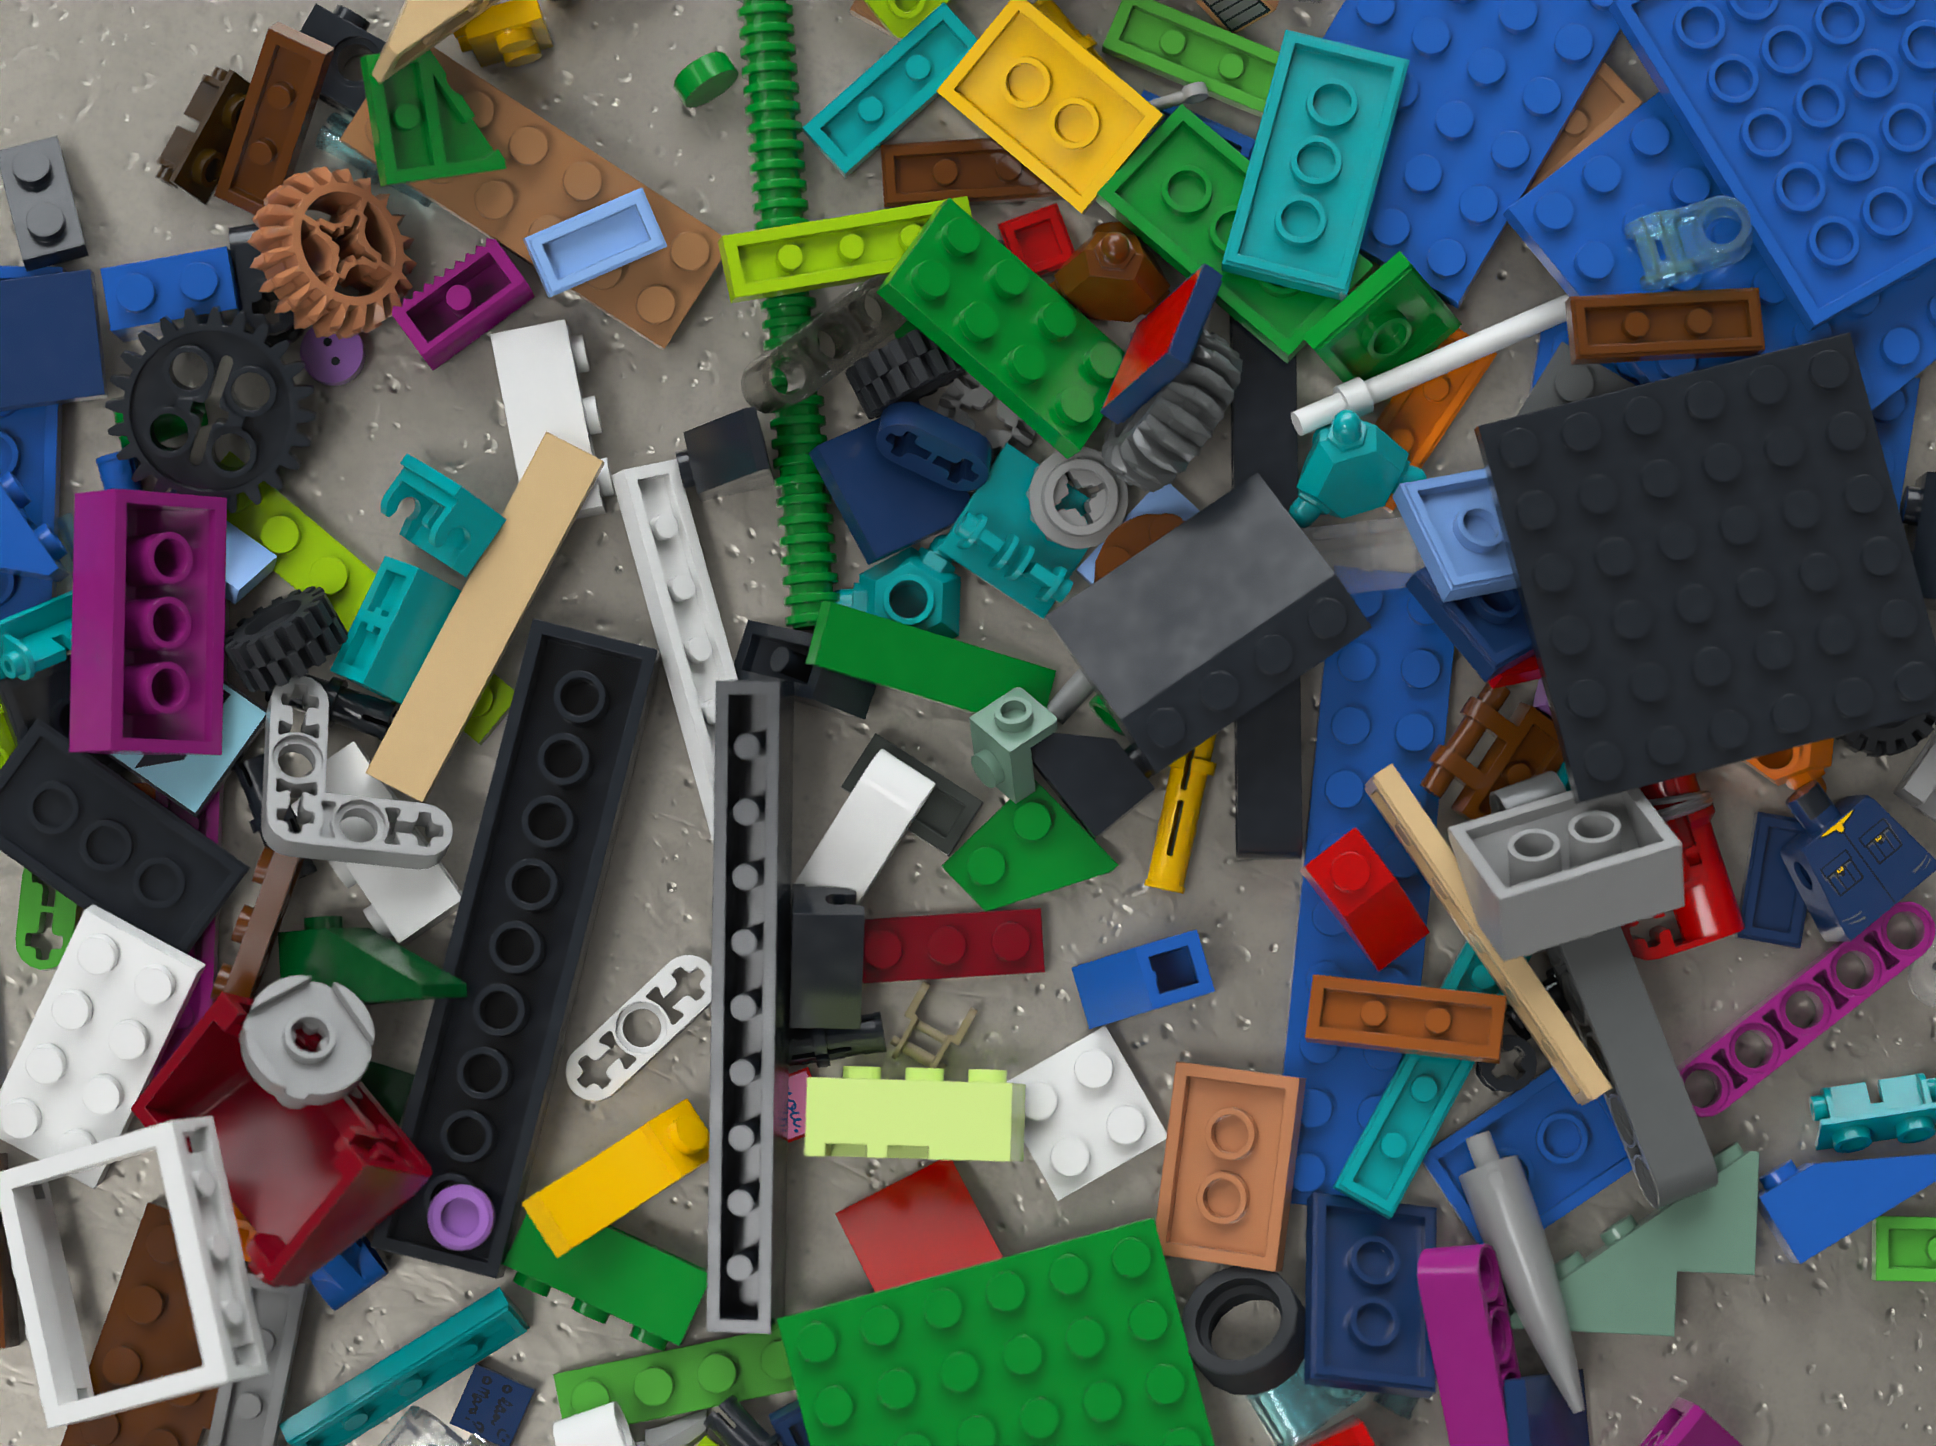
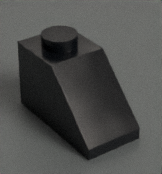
M755 406L738 410L683 432L687 449L675 452L684 488L696 486L701 502L774 485L764 435Z
M752 620L747 621L734 662L739 680H793L794 701L825 711L866 719L876 690L875 684L805 664L813 637L812 633Z
M1052 733L1031 747L1032 764L1094 840L1155 791L1154 786L1148 780L1152 777V774L1131 744L1123 749L1112 738Z

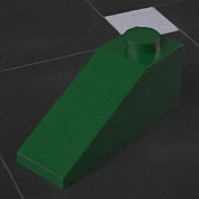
M342 916L304 918V930L278 932L280 980L302 975L313 976L311 982L323 983L330 987L335 982L348 988L364 1005L467 997V986L463 981L371 928H343Z

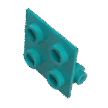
M1005 443L990 467L986 483L975 490L938 550L1041 619H1044L1054 602L1061 603L1070 592L1074 582L1069 578L1088 548L1069 549L1055 542L1048 541L1045 534L1030 520L1031 510L1026 492L1034 476V469L1040 464L1010 444ZM1067 483L1069 494L1061 499V503L1055 505L1056 510L1075 508L1080 516H1084L1086 513L1084 502L1090 498Z

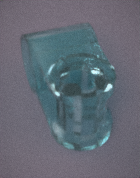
M1725 195L1712 197L1675 210L1652 213L1638 218L1624 227L1626 238L1634 240L1644 272L1639 281L1642 289L1645 291L1670 287L1684 282L1695 275L1734 264L1748 254L1754 240L1751 217L1745 205L1736 198ZM1729 217L1740 223L1742 228L1734 241L1720 245L1711 242L1706 237L1707 227L1717 218ZM1656 240L1662 241L1666 254L1665 261H1661L1655 244Z
M1303 1361L1297 1372L1279 1387L1258 1395H1245L1275 1445L1292 1446L1321 1428L1329 1421L1328 1419L1358 1402L1367 1392L1305 1385Z

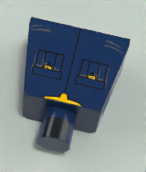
M1814 780L1800 787L1785 801V804L1804 830L1782 847L1781 857L1813 921L1826 942H1851L1936 871V859L1877 801L1868 795L1846 796L1834 804L1817 780Z

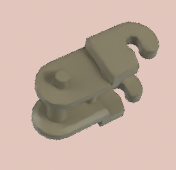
M923 981L904 1014L905 1017L911 1020L901 1039L894 1035L890 1042L891 1045L896 1047L891 1057L896 1060L903 1053L928 1068L945 1070L947 1064L941 1062V1059L950 1043L957 1046L960 1045L978 1010L973 1007L970 1008L955 1036L940 1032L922 1022L915 1014L931 986L930 983ZM914 1029L942 1043L936 1056L908 1041Z

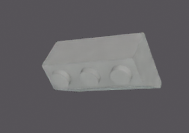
M1639 788L1575 804L1571 790L1448 827L1449 840L1477 924L1503 962L1520 956H1528L1537 951L1579 938L1590 937L1596 933L1634 921L1649 919L1657 914L1685 906L1682 844Z

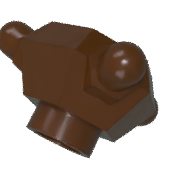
M1106 222L1095 227L1092 231V236L1075 250L1054 275L1055 281L1048 284L1074 308H1078L1087 319L1130 323L1141 314L1146 316L1171 294L1169 290L1171 285L1154 255L1144 245L1142 240L1121 222Z

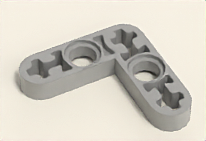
M296 675L290 678L288 684L280 687L276 685L266 710L261 829L267 845L277 853L290 857L409 869H429L437 865L445 856L453 835L452 823L446 813L438 807L426 803L326 793L329 716L327 693L320 683L306 676L298 678ZM291 698L302 700V707L304 710H307L301 725V732L290 733L293 725V709L288 704ZM290 752L302 754L311 763L313 772L304 778L290 777L279 767L278 758ZM290 798H300L297 808L298 824L303 826L300 833L296 834L288 832V823L283 821L290 804ZM348 817L363 818L373 827L375 837L365 843L353 842L344 836L340 823ZM389 822L395 824L391 835H395L392 845L384 843ZM414 826L425 828L426 837L431 839L428 847L418 845L416 835L411 834Z

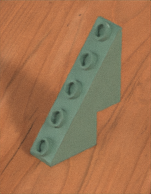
M1734 1142L1713 1156L1718 1173V1184L1716 1187L1656 1209L1638 1222L1629 1214L1599 1235L1605 1245L1586 1258H1583L1577 1250L1554 1264L1568 1316L1570 1331L1675 1337L1677 1271L1755 1275L1759 1152L1743 1151L1738 1142ZM1507 1296L1506 1301L1512 1329H1525L1509 1296Z

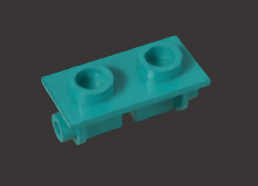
M73 590L0 620V680L6 677L10 679L18 677L21 680H28L36 672L66 660V652L71 650Z
M1924 1073L1878 1080L1877 1087L1881 1102L1872 1104L1866 1082L1821 1088L1820 1095L1809 1096L1812 1120L1814 1122L1820 1121L1815 1141L1816 1151L1834 1148L1839 1153H1852L1869 1147L1872 1142L1898 1139L1901 1143L1910 1144L1922 1142L1933 1137L1936 1134V1078L1926 1079Z

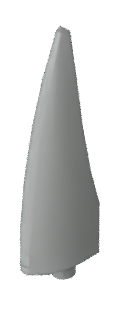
M1490 1131L1467 1138L1465 1140L1475 1169L1460 1175L1458 1178L1484 1244L1491 1245L1495 1250L1503 1286L1529 1338L1573 1414L1583 1411L1585 1406L1578 1365L1562 1292L1542 1222L1519 1157L1514 1155L1500 1159Z

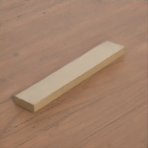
M546 431L502 514L507 520L472 570L367 768L366 774L421 803L427 801L605 464L603 460Z
M1391 763L1373 775L1365 784V791L1504 996H1507L1508 1002L1577 1104L1584 1105L1611 1089L1612 1086L1525 958L1520 956L1503 962L1477 924L1455 855L1394 765Z

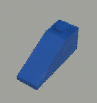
M1936 1153L1804 1163L1799 1167H1796L1793 1160L1790 1159L1759 1178L1764 1188L1758 1191L1757 1209L1790 1263L1801 1264L1936 1182Z

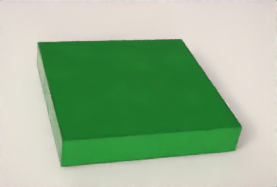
M1399 251L1304 333L1302 337L1344 383L1356 377H1360L1365 381L1428 354L1462 324L1408 259Z

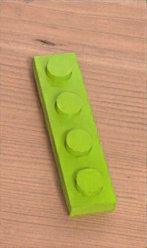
M968 196L952 198L957 205L972 217ZM945 200L724 235L719 239L718 246L730 302L732 304L887 278L935 209Z

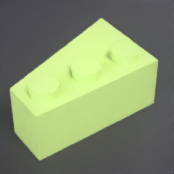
M843 1066V1078L807 1077L805 1156L1024 1162L1026 1084L1007 1083V1070L968 1069V1082L944 1081V1069L905 1068V1080L881 1079V1067Z

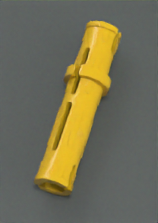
M1217 733L1195 748L1186 790L1184 788L1191 763L1192 750L1168 766L1170 767V773L1157 825L1148 877L1145 879L1144 886L1184 894V884L1197 832L1207 777L1215 775L1217 766L1216 763L1211 762ZM1184 802L1173 855L1170 856L1180 806Z

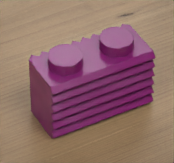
M486 238L485 247L476 245L475 254L466 253L464 262L455 260L454 269L445 268L444 277L434 276L433 284L424 283L423 292L414 291L412 299L403 298L402 307L393 306L391 315L433 371L532 300L535 295L496 239Z

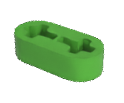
M24 868L15 937L16 950L21 959L30 967L45 971L57 970L81 919L82 908L57 890L54 906H47L48 886L38 883V877ZM46 913L53 914L52 932L54 935L63 937V945L61 949H52L48 960H42V951L37 947L31 946V938L33 934H43Z

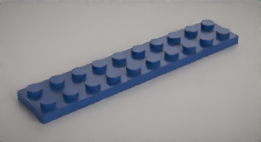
M1334 565L1332 570L1372 628L1323 661L1303 867L1356 827L1394 875L1427 927L1431 887L1364 788L1373 775L1392 763L1437 828L1439 798L1431 795L1419 785L1432 766L1428 759L1438 744L1445 746L1454 644L1406 588L1405 584L1413 573ZM1303 875L1301 878L1282 1075L1306 1078L1291 1204L1307 1205V1199L1313 1192L1346 1196L1332 1187L1404 1053L1307 1042L1305 1033L1313 974L1421 986L1426 936L1378 972Z

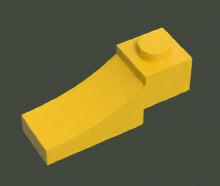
M686 1098L584 1164L538 1191L521 1204L556 1258H559L709 1161V1131Z

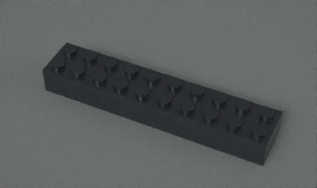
M533 618L442 969L466 983L467 997L434 999L401 1127L405 1135L426 1158L433 1173L413 1198L376 1225L371 1243L373 1248L495 1279L504 1277L506 1266L503 1263L513 1243L522 1208L521 1203H523L662 662L661 653L658 649ZM454 1185H470L482 1190L491 1200L495 1210V1224L490 1236L479 1246L468 1250H453L443 1246L434 1238L428 1225V1211L433 1199L442 1190Z

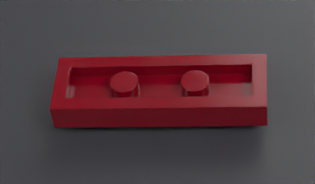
M1041 908L865 919L862 984L1045 973Z

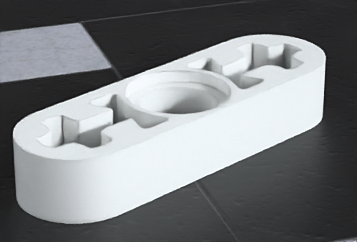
M683 955L674 958L571 1054L565 1070L566 1080L571 1090L579 1097L590 1101H602L615 1095L711 1005L712 966L698 956ZM683 968L685 971L692 973L699 968L705 974V977L700 982V986L705 993L697 1001L687 995L675 1004L673 1008L682 1012L683 1017L673 1025L667 1011L658 1003L650 1000L648 996L656 988H659L661 995L666 999L679 985L674 977L677 970ZM639 1009L652 1011L659 1018L661 1024V1032L658 1039L647 1047L634 1046L627 1040L624 1033V1024L627 1017ZM609 1032H612L618 1046L626 1053L636 1057V1061L626 1069L623 1060L618 1058L606 1071L608 1078L611 1080L607 1087L602 1088L600 1085L593 1083L586 1088L580 1082V1079L585 1074V1070L580 1063L586 1056L598 1061L610 1052L612 1048L603 1044L602 1039Z

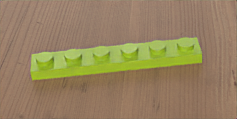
M231 451L221 460V463L228 467L236 468L245 464ZM262 481L260 483L263 501L258 505L252 502L245 492L239 493L238 510L235 513H230L227 509V521L277 555L273 571L296 590L300 589L301 592L307 587L315 586L316 589L318 587L323 588L345 629L349 632L376 573L267 482ZM493 674L464 729V732L480 745L484 743L507 716L514 690L496 674Z

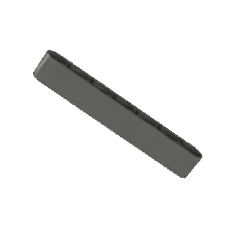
M1547 771L1491 792L1489 796L1491 813H1498L1566 792V789L1555 772ZM1621 926L1596 933L1590 937L1579 938L1546 948V953L1582 1043L1612 1086L1611 1089L1603 1093V1096L1639 1186L1648 1203L1653 1208L1659 1209L1716 1187L1718 1184V1173L1714 1158Z

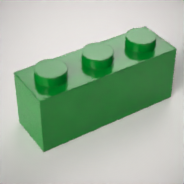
M527 1213L503 1265L517 1271L512 1281L519 1286L544 1297H548L551 1288H555L575 1298L571 1306L572 1310L603 1324H606L610 1314L633 1325L629 1336L661 1351L665 1350L668 1342L678 1346L684 1343L707 1293V1269L612 1225L559 1258H556Z

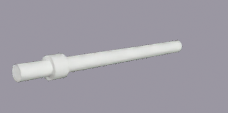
M1564 294L1365 381L1360 377H1356L1333 388V395L1291 412L1294 428L1300 436H1303L1332 423L1335 415L1342 410H1351L1357 413L1359 417H1363L1374 411V404L1567 321L1565 302L1569 296Z

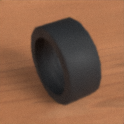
M1240 1266L1223 1269L1213 1273L1196 1287L1183 1309L1182 1325L1189 1347V1355L1201 1373L1214 1387L1232 1395H1258L1277 1388L1297 1372L1304 1360L1305 1307L1294 1290L1279 1273ZM1251 1300L1272 1302L1280 1312L1281 1322L1280 1328L1270 1344L1258 1354L1242 1360H1224L1214 1352L1211 1344L1212 1333L1221 1317L1233 1307Z

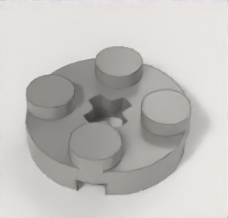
M291 976L276 981L265 988L256 997L240 1032L242 1056L248 1071L263 1089L275 1095L281 1105L290 1109H301L307 1105L327 1104L344 1097L359 1084L372 1057L374 1026L364 1004L348 988L333 982L332 987L319 982H311L313 976ZM302 1028L307 1035L318 1032L323 1038L317 1047L318 1052L309 1053L296 1047L294 1042L297 1036L294 1030Z

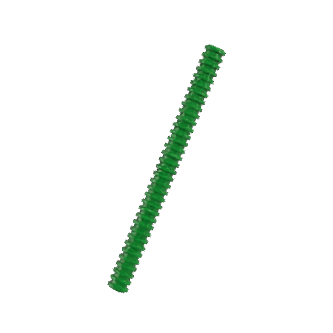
M737 0L743 3V7L737 10V18L739 21L744 22V26L738 30L739 39L746 41V46L740 49L741 59L747 61V65L741 69L742 77L749 80V85L743 88L744 98L750 99V104L745 107V116L752 119V124L746 127V133L748 137L753 138L754 142L748 146V155L755 158V163L749 166L750 175L756 177L757 180L756 183L751 185L752 195L758 197V202L753 204L752 208L753 214L760 217V221L754 224V230L810 222L809 219L803 218V213L809 210L808 200L802 198V193L807 191V181L800 179V174L806 171L805 161L800 160L798 154L804 152L803 141L797 140V135L803 132L802 122L795 119V116L801 113L800 103L794 101V96L799 94L800 90L799 84L792 81V77L798 74L797 64L791 62V57L797 54L796 45L789 42V38L795 35L794 25L788 23V18L793 16V6L787 4L786 0ZM809 291L768 297L760 302L761 312L766 313L768 318L762 322L763 332L769 333V339L763 342L764 351L769 352L771 359L765 361L766 371L772 372V379L767 380L766 385L767 390L772 391L774 394V398L768 400V408L771 411H775V418L771 419L769 423L770 429L777 432V438L771 440V447L773 450H778V457L772 461L773 468L780 470V477L774 479V486L776 489L781 490L782 497L776 499V507L783 509V517L777 519L778 528L784 529L785 536L779 538L780 548L786 549V556L780 558L781 567L788 570V576L782 578V585L785 588H789V596L783 599L784 606L791 608V615L785 617V625L792 627L793 630H814L822 601H840V594L833 592V585L839 582L838 573L832 572L831 565L837 563L836 553L830 552V545L835 544L836 539L835 534L828 531V526L834 524L833 514L827 513V506L833 503L832 496L825 493L826 485L809 455V452L817 445L828 441L827 435L821 434L820 428L826 425V417L819 414V408L824 406L825 402L824 396L817 393V388L823 386V378L816 375V369L822 365L821 357L814 355V349L820 347L819 337L813 336L812 330L818 327V318L811 316V310L817 307L816 298L810 296Z

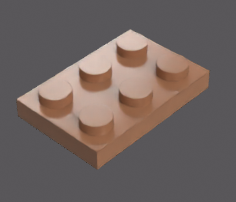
M1176 1061L1156 1217V1228L1164 1255L1273 1272L1282 1271L1306 1078Z

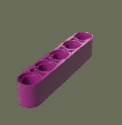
M1913 902L1896 903L1851 942H1836L1678 1065L1677 1068L1684 1084L1688 1076L1697 1070L1706 1072L1715 1084V1094L1709 1104L1701 1108L1692 1104L1697 1118L1712 1117L1724 1111L1925 954L1932 946L1936 935L1935 922L1931 914L1923 906ZM1898 913L1907 916L1915 926L1916 935L1914 942L1905 950L1895 947L1887 937L1886 928L1888 922L1893 915ZM1845 953L1857 955L1865 965L1866 974L1864 981L1855 989L1845 987L1836 975L1838 960ZM1796 992L1808 995L1815 1005L1814 1019L1809 1026L1803 1029L1794 1026L1786 1016L1785 1006L1787 1000ZM1746 1031L1756 1033L1765 1044L1764 1058L1759 1065L1753 1068L1744 1066L1735 1055L1736 1041Z
M1489 1244L1424 1249L1418 1261V1284L1450 1446H1509L1503 1383H1505V1380L1520 1378L1521 1374L1496 1252Z

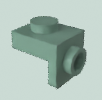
M1016 687L969 717L974 753L971 757V764L976 775L987 787H997L1015 804L1036 791L1031 747L1058 729L1056 716L1023 688Z

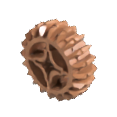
M326 166L314 168L307 173H296L284 180L283 185L276 187L267 194V197L263 200L265 206L259 209L252 218V221L259 230L252 233V237L247 243L260 251L261 255L254 258L249 268L265 273L267 280L264 281L259 292H274L278 297L279 301L274 313H286L290 310L294 312V329H306L312 325L316 338L329 337L335 334L339 340L352 338L362 332L368 333L381 326L382 321L392 316L393 306L402 307L400 299L405 297L413 287L406 278V275L412 273L417 263L405 255L404 251L410 248L414 238L401 235L398 226L405 215H391L386 208L390 194H378L376 196L371 194V177L359 178L353 182L349 168L337 169L331 173ZM307 210H313L328 214L331 217L329 222L323 218L315 221L305 215ZM338 284L343 288L350 285L360 292L356 297L344 295L334 290Z

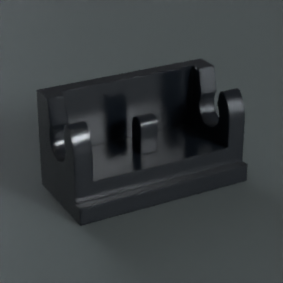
M792 884L790 1028L861 1029L865 909L864 906L856 905L857 892L852 889L841 887H805V884Z

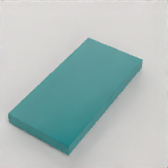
M1290 30L1285 31L1222 261L1221 271L1340 301L1348 296L1410 60Z

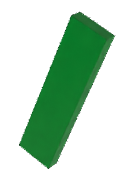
M822 601L805 663L972 714L982 710L1016 687L1023 688L1047 709L1056 670L830 601Z

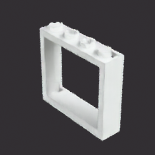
M213 1116L168 1121L0 1172V1213L12 1260V1272L16 1279L24 1316L26 1337L30 1344L38 1381L39 1397L44 1409L48 1429L95 1420L269 1373ZM186 1137H190L193 1153H189ZM156 1150L204 1367L95 1396L48 1181ZM235 1347L237 1350L238 1359L240 1365L237 1366L235 1364L234 1354L232 1348Z

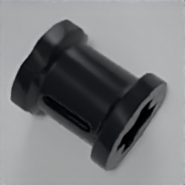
M1503 1035L1501 1052L1516 1050L1519 1056L1515 1059L1514 1066L1519 1073L1516 1078L1510 1075H1502L1496 1078L1491 1072L1496 1064L1476 1062L1475 1075L1481 1084L1491 1091L1503 1092L1518 1091L1527 1086L1535 1076L1538 1064L1536 1053L1530 1043L1520 1036Z

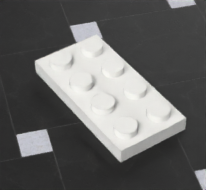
M94 904L85 909L0 1089V1139L42 1160L125 1135L135 1115L130 1108L148 1087L206 964ZM111 1163L69 1176L95 1189L103 1182Z

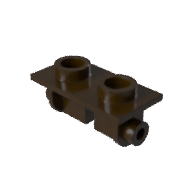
M215 66L210 76L203 74L201 83L184 112L185 116L200 124L195 133L177 125L161 156L155 162L160 166L155 176L158 180L175 189L181 188L197 201L206 205L215 186L218 184L250 86L248 81L231 69L227 72Z

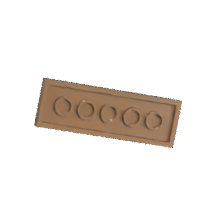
M432 47L430 50L445 70L449 86L453 91L462 95L475 114V117L472 118L493 150L498 149L505 158L506 169L405 184L488 238L496 239L499 245L533 267L535 266L523 238L642 187L668 247L569 290L661 350L665 349L721 261L718 241L722 235L438 49ZM365 98L339 141L377 165L367 100Z

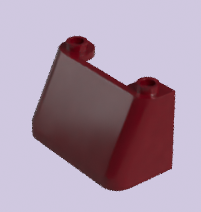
M222 992L130 1109L145 1128L172 1120L213 1116L231 1201L257 1232L246 1246L247 1254L251 1259L249 1268L258 1279L271 1287H297L413 1198L432 1175V1168L426 1158L361 1081L347 1095L327 1104L307 1105L301 1109H290L281 1105L275 1095L268 1093L255 1081L248 1071L242 1056L240 1032L255 999ZM302 1028L294 1030L297 1036L294 1042L296 1047L309 1053L318 1052L317 1047L323 1039L318 1032L307 1035ZM186 1137L189 1153H193L190 1137Z

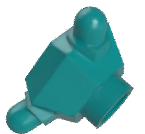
M1342 410L1335 415L1332 423L1316 429L1312 438L1313 445L1305 459L1296 487L1299 489L1298 498L1290 506L1289 514L1300 528L1311 526L1320 515L1329 514L1341 519L1385 506L1391 493L1394 494L1399 484L1427 479V476L1421 468L1409 465L1410 461H1407L1409 453L1379 427L1361 420L1354 411Z
M947 534L935 537L928 549L921 547L918 551L913 547H909L860 573L859 583H854L853 589H838L834 591L840 594V601L834 603L951 639L959 636L961 577L954 573L956 570L952 565L954 560L938 550Z

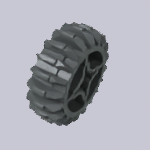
M1203 329L1188 367L1125 422H1120L1117 425L1111 420V427L1104 437L1102 457L1104 458V464L1116 472L1115 476L1130 486L1134 484L1145 492H1155L1163 488V486L1172 483L1178 473L1186 470L1194 456H1199L1201 448L1213 436V431L1217 424L1224 418L1227 406L1234 399V390L1240 384L1243 360L1239 358L1240 354L1228 346V341L1213 331L1209 333Z

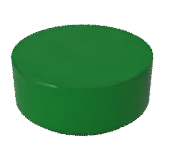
M711 52L687 65L675 78L673 88L686 108H696L723 94L733 85L739 73L725 52Z

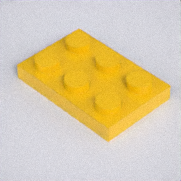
M1010 0L936 91L1082 214H1085L1096 201L1097 192L1138 150L1165 117L1161 111L1028 0Z

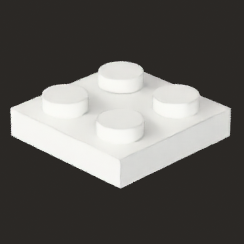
M1106 1025L1007 1081V1083L1026 1084L1024 1143L1057 1201L1167 1138L1166 1130Z

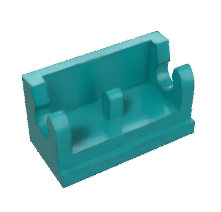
M407 453L400 462L404 468L382 498L380 511L385 516L390 517L397 511L398 505L403 499L413 497L415 509L410 516L406 517L399 534L418 548L466 577L507 519L463 486Z
M385 556L347 635L348 639L346 643L342 644L330 671L383 698H389L402 704L457 601L461 590L416 566Z

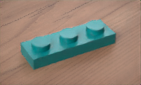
M943 2L803 126V133L846 179L880 148V145H884L940 95L936 92L937 89L978 39Z

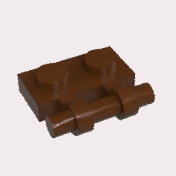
M1489 682L1486 683L1477 698L1469 697L1460 711L1464 718L1445 746L1438 744L1428 759L1432 766L1419 785L1431 795L1441 799L1455 779L1464 788L1452 804L1451 809L1467 821L1492 814L1489 803L1491 792L1547 771L1556 773L1564 761L1553 721L1533 706L1522 702L1518 704L1509 720L1499 713V710L1511 691L1505 686L1492 689ZM1486 731L1495 738V741L1476 768L1467 759Z

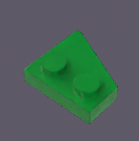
M430 49L380 84L373 77L372 71L381 53L365 55L360 58L380 187L506 169L505 158L498 149L493 150L472 119L475 117V114L462 95L453 91L449 86L445 70Z
M1035 779V792L1017 804L1009 799L941 865L943 870L984 912L993 911L1028 898L1109 874L1118 867V864Z

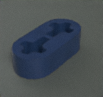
M913 402L890 404L881 414L876 435V446L879 452L888 460L956 491H972L986 483L990 472L993 450L988 439L979 432Z

